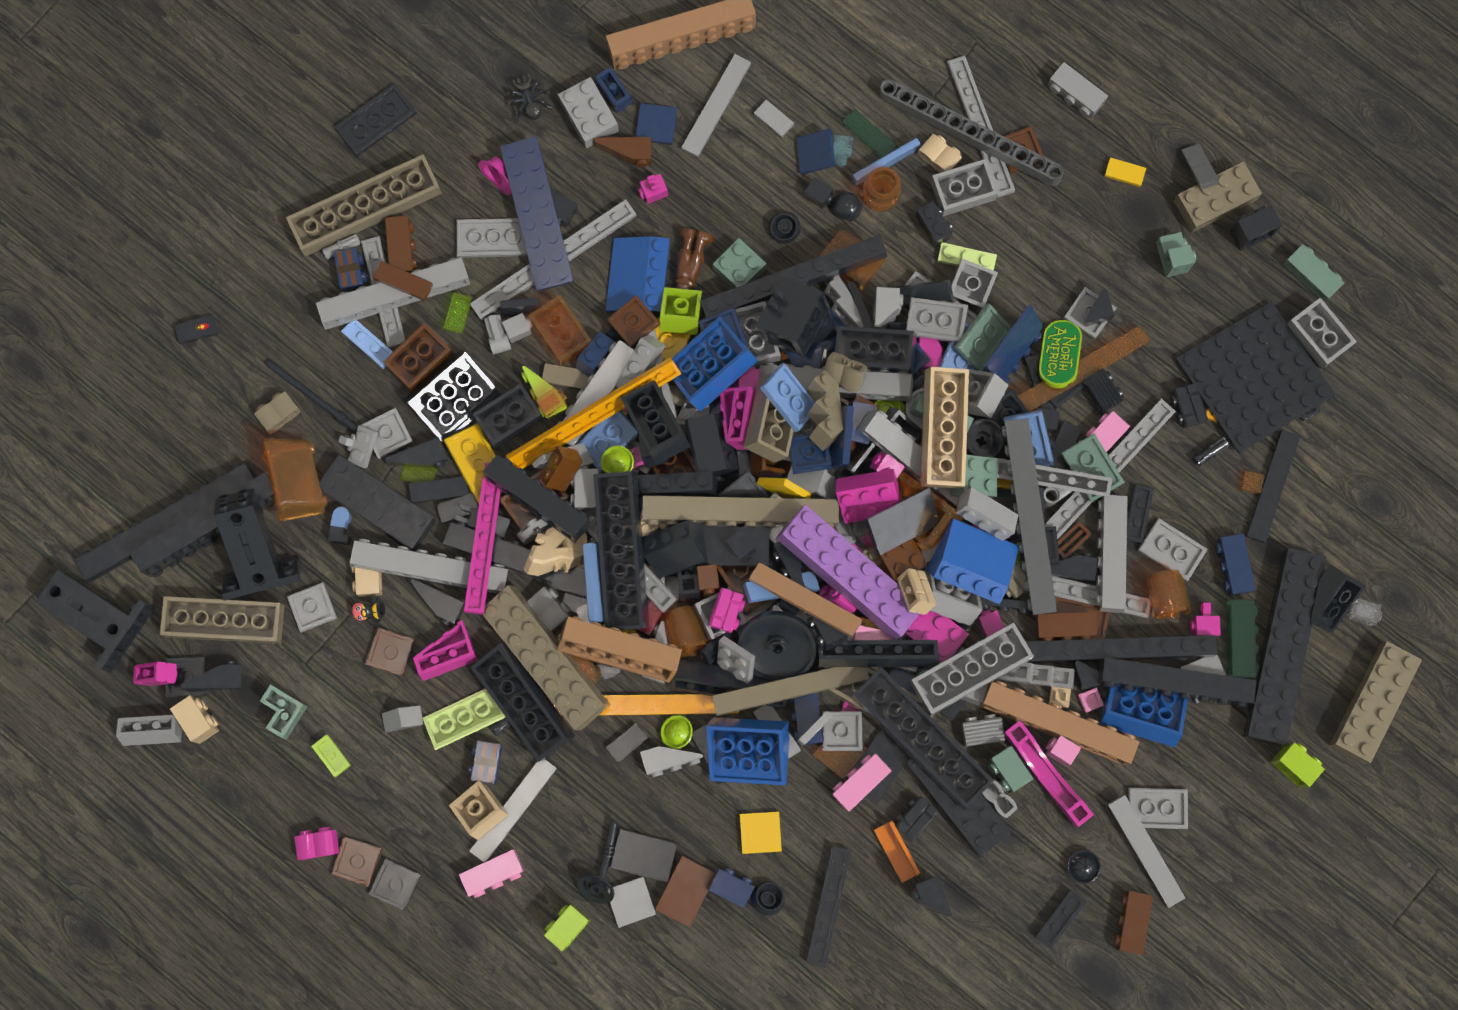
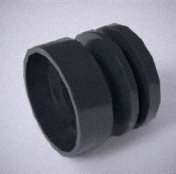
M990 419L974 421L967 432L966 455L990 458L996 456L1004 446L1005 438H1003L1002 428ZM978 440L980 441V444L982 445L981 447L978 446V443H977Z

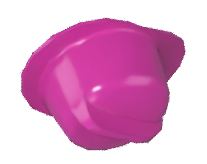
M494 156L488 161H480L478 165L483 175L492 181L502 193L511 195L512 191L508 182L509 179L504 161L498 156Z

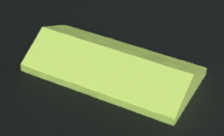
M483 689L423 717V721L433 747L437 750L506 717L488 691Z

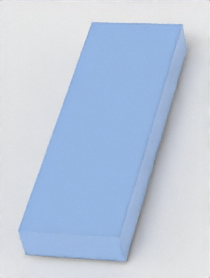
M357 320L349 322L341 332L384 369L386 366L383 361L393 351Z

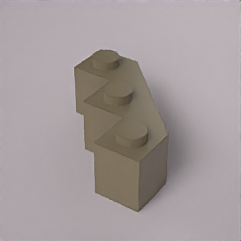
M825 370L815 377L806 389L815 401L807 415L818 425L809 438L822 451L830 446L844 429L839 384Z

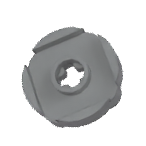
M535 518L527 524L528 528L521 530L517 536L526 545L534 541L538 533L544 534L551 526L539 518L537 521Z

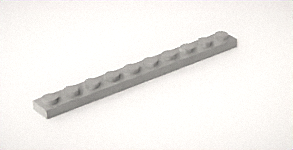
M626 199L564 240L569 261L637 216ZM530 264L470 303L481 320L500 308V301L513 300L535 285Z
M1163 399L1150 410L1109 455L1118 472L1129 463L1176 412ZM1075 491L1045 524V527L1056 526L1057 539L1092 503L1086 493Z

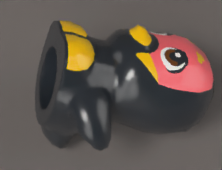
M372 595L371 602L357 601L352 607V614L359 621L374 618L376 622H380L386 611L384 602L378 600L376 595Z

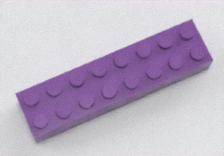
M807 505L798 509L776 537L780 543L893 640L902 637L919 615L918 613L908 611L900 586Z

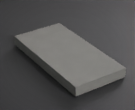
M518 218L457 220L458 258L528 256Z

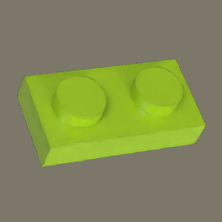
M328 734L311 746L335 778L351 766Z

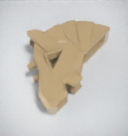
M553 527L548 529L545 534L538 533L535 542L540 544V546L533 545L524 567V571L527 574L540 576L553 570L557 572L558 569L568 573L569 569L576 566L584 569L583 544L587 543V534L584 532L577 542L573 543Z

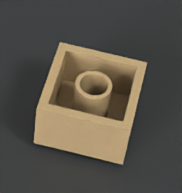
M188 696L170 708L191 742L200 744L220 731L217 727L219 725L218 721L213 715H209L207 712L208 706L203 699L200 700L198 697Z
M480 780L449 805L469 835L477 840L508 816V813L490 788Z

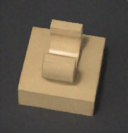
M1051 687L1049 704L1055 703L1062 708L1068 709L1071 689Z

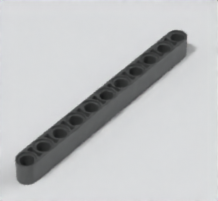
M889 79L881 83L880 97L884 102L1048 185L1056 186L1061 182L1064 172L1059 164ZM891 89L893 90V92L886 93L884 92V90ZM907 97L909 101L904 102L901 98ZM923 105L926 108L924 110H919L917 106ZM938 113L941 114L942 117L935 118L933 115ZM957 122L959 125L953 127L950 125V123ZM972 130L975 132V134L969 135L967 134V131ZM988 138L992 142L987 144L983 140ZM1006 147L1008 151L1002 152L999 148ZM1016 156H1024L1025 160H1018ZM1040 164L1042 168L1036 169L1033 165ZM1051 172H1055V173H1057L1059 176H1058V177H1052V176H1050V173H1051Z

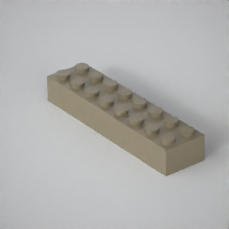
M423 154L286 217L301 251L306 257L336 243L337 240L345 239L384 221L385 218L397 215L442 194Z
M506 586L485 605L483 616L574 730H583L610 706V703L570 654L557 651L559 640L529 606L527 600L516 586Z

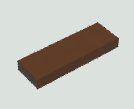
M382 261L373 276L374 280L423 301L426 300L433 287L432 282Z

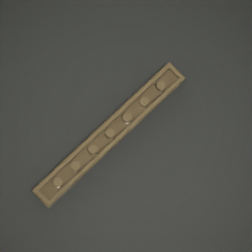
M545 363L542 379L551 385L585 390L588 386L587 380L589 377L576 368ZM670 385L674 405L683 407L686 396L678 386Z
M834 667L714 695L712 699L716 715L719 716L868 681L869 675L866 667Z

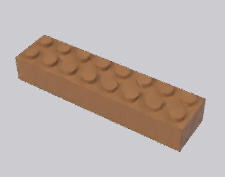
M725 0L606 35L607 47L614 69H625L631 64H642L651 58L659 59L668 53L676 54L688 47L696 48L705 42L713 43L722 37L730 38L739 32H750L755 28L756 13L751 0Z
M996 680V682L988 684L983 703L979 707L1016 722L1021 720L1024 725L1055 738L1061 735L1078 747L1125 766L1132 763L1139 745V741L1135 740V736L1128 733L1119 734L1116 728L1108 725L1102 727L1098 725V721L1091 718H1080V714L1071 710L1065 712L1061 710L1062 707L1055 703H1043L1044 699L1038 696H1026L1025 691L1014 688V690L1006 687L1007 684Z

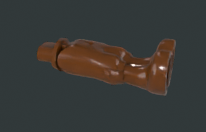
M687 228L680 229L679 236L683 238V248L677 254L676 288L691 290L694 287L701 265L704 262L703 248L714 240V236L698 231L695 249L691 254V245L696 231Z

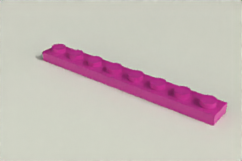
M484 475L464 613L484 615L499 499L501 496V490L488 482Z

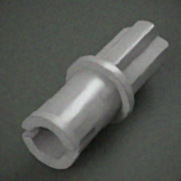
M352 235L344 240H337V243L322 250L328 260L334 257V252L351 249L360 245V240L357 235Z

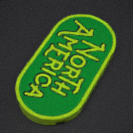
M1055 321L1048 325L1044 332L1039 375L1045 381V384L1053 388H1064L1071 382L1073 383L1077 377L1082 333L1080 328L1070 321Z

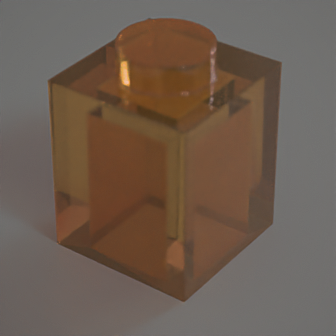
M555 387L535 400L547 417H550L567 405L565 402L567 399L566 395L561 389L557 390Z

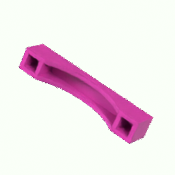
M1021 720L1004 732V737L1074 827H1079L1094 815L1084 801L1057 772Z

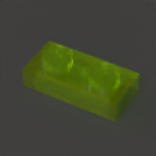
M453 293L443 327L444 330L463 334L472 297Z

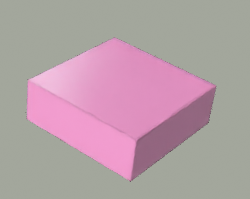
M1097 687L1078 695L1085 713L1104 706Z

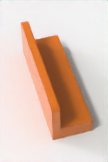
M893 821L873 830L901 883L920 874Z

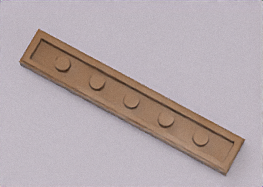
M760 562L749 578V581L851 638L862 623L861 618Z

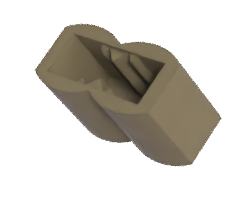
M832 352L827 358L824 370L845 390L857 392L863 384L867 366L858 361L850 360L842 354Z
M284 391L283 393H276L270 403L261 404L256 409L257 412L254 415L267 432L272 434L285 423L295 418L301 411Z

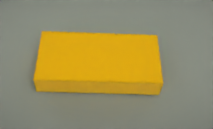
M1110 158L1104 177L1141 187L1146 168Z

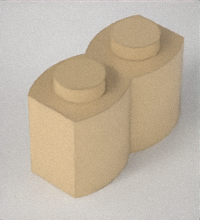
M932 134L918 151V155L939 173L954 169L962 158L957 148L948 146L942 136H936L935 134Z

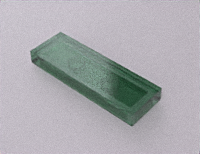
M856 109L843 121V125L881 158L891 153L897 147L892 140Z

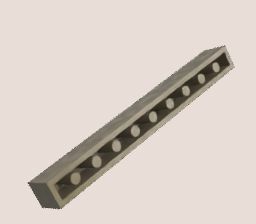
M643 496L642 519L643 522H647V525H658V522H666V525L674 526L690 520L696 523H705V526H717V523H725L726 527H736L737 524H744V527H756V524H764V527L774 528L779 524L785 527L798 509L807 505L834 528L839 523L838 499Z

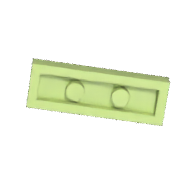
M942 242L937 262L958 267L960 260L963 258L994 270L997 255Z

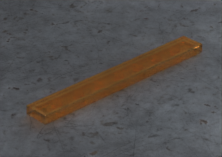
M1139 325L1079 360L1077 377L1068 386L1053 388L1043 381L1018 397L1031 412L1079 384L1095 372L1108 367L1149 343L1150 340Z

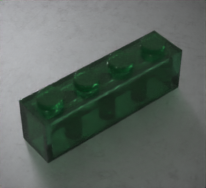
M1230 600L1227 602L1228 672L1231 677L1254 679L1259 674V664L1256 663L1259 647L1255 643V636L1258 635V625L1255 624L1258 608L1254 600Z

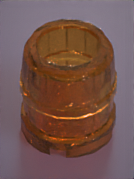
M878 167L871 171L863 187V200L869 209L875 212H886L896 206L901 193V182L898 174L889 167ZM883 189L886 194H882L877 191Z
M1165 570L1149 575L1147 580L1148 597L1152 606L1153 619L1156 617L1158 620L1179 617L1181 612H1184V615L1191 613L1190 603H1188L1187 587L1179 570Z
M693 606L679 607L665 614L666 636L670 644L677 646L678 649H682L680 658L697 654L696 651L698 649H703L709 644L708 638L705 637L702 623Z

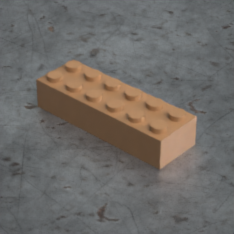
M573 616L568 617L565 622L557 651L670 683L677 672L682 649H678L673 644H661L655 639L640 638L635 633L626 634L617 628H605L597 622L588 623L579 617Z

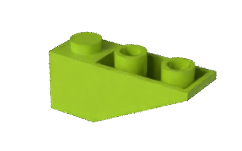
M523 366L524 372L521 374L525 382H529L532 387L530 393L533 399H538L541 405L538 409L542 417L546 416L547 419H551L566 412L568 406L562 393L526 366Z

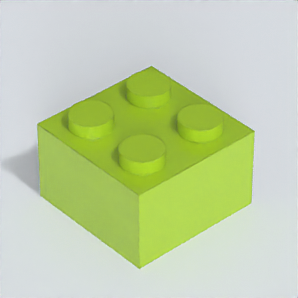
M664 287L660 313V331L698 335L702 291Z
M1291 743L1284 746L1270 763L1300 789L1310 787L1325 769L1321 766L1322 763L1314 756L1310 757L1306 753L1307 749L1303 745Z
M573 904L570 906L565 905L558 913L559 919L557 921L552 920L544 929L547 931L544 936L561 951L566 950L590 921Z

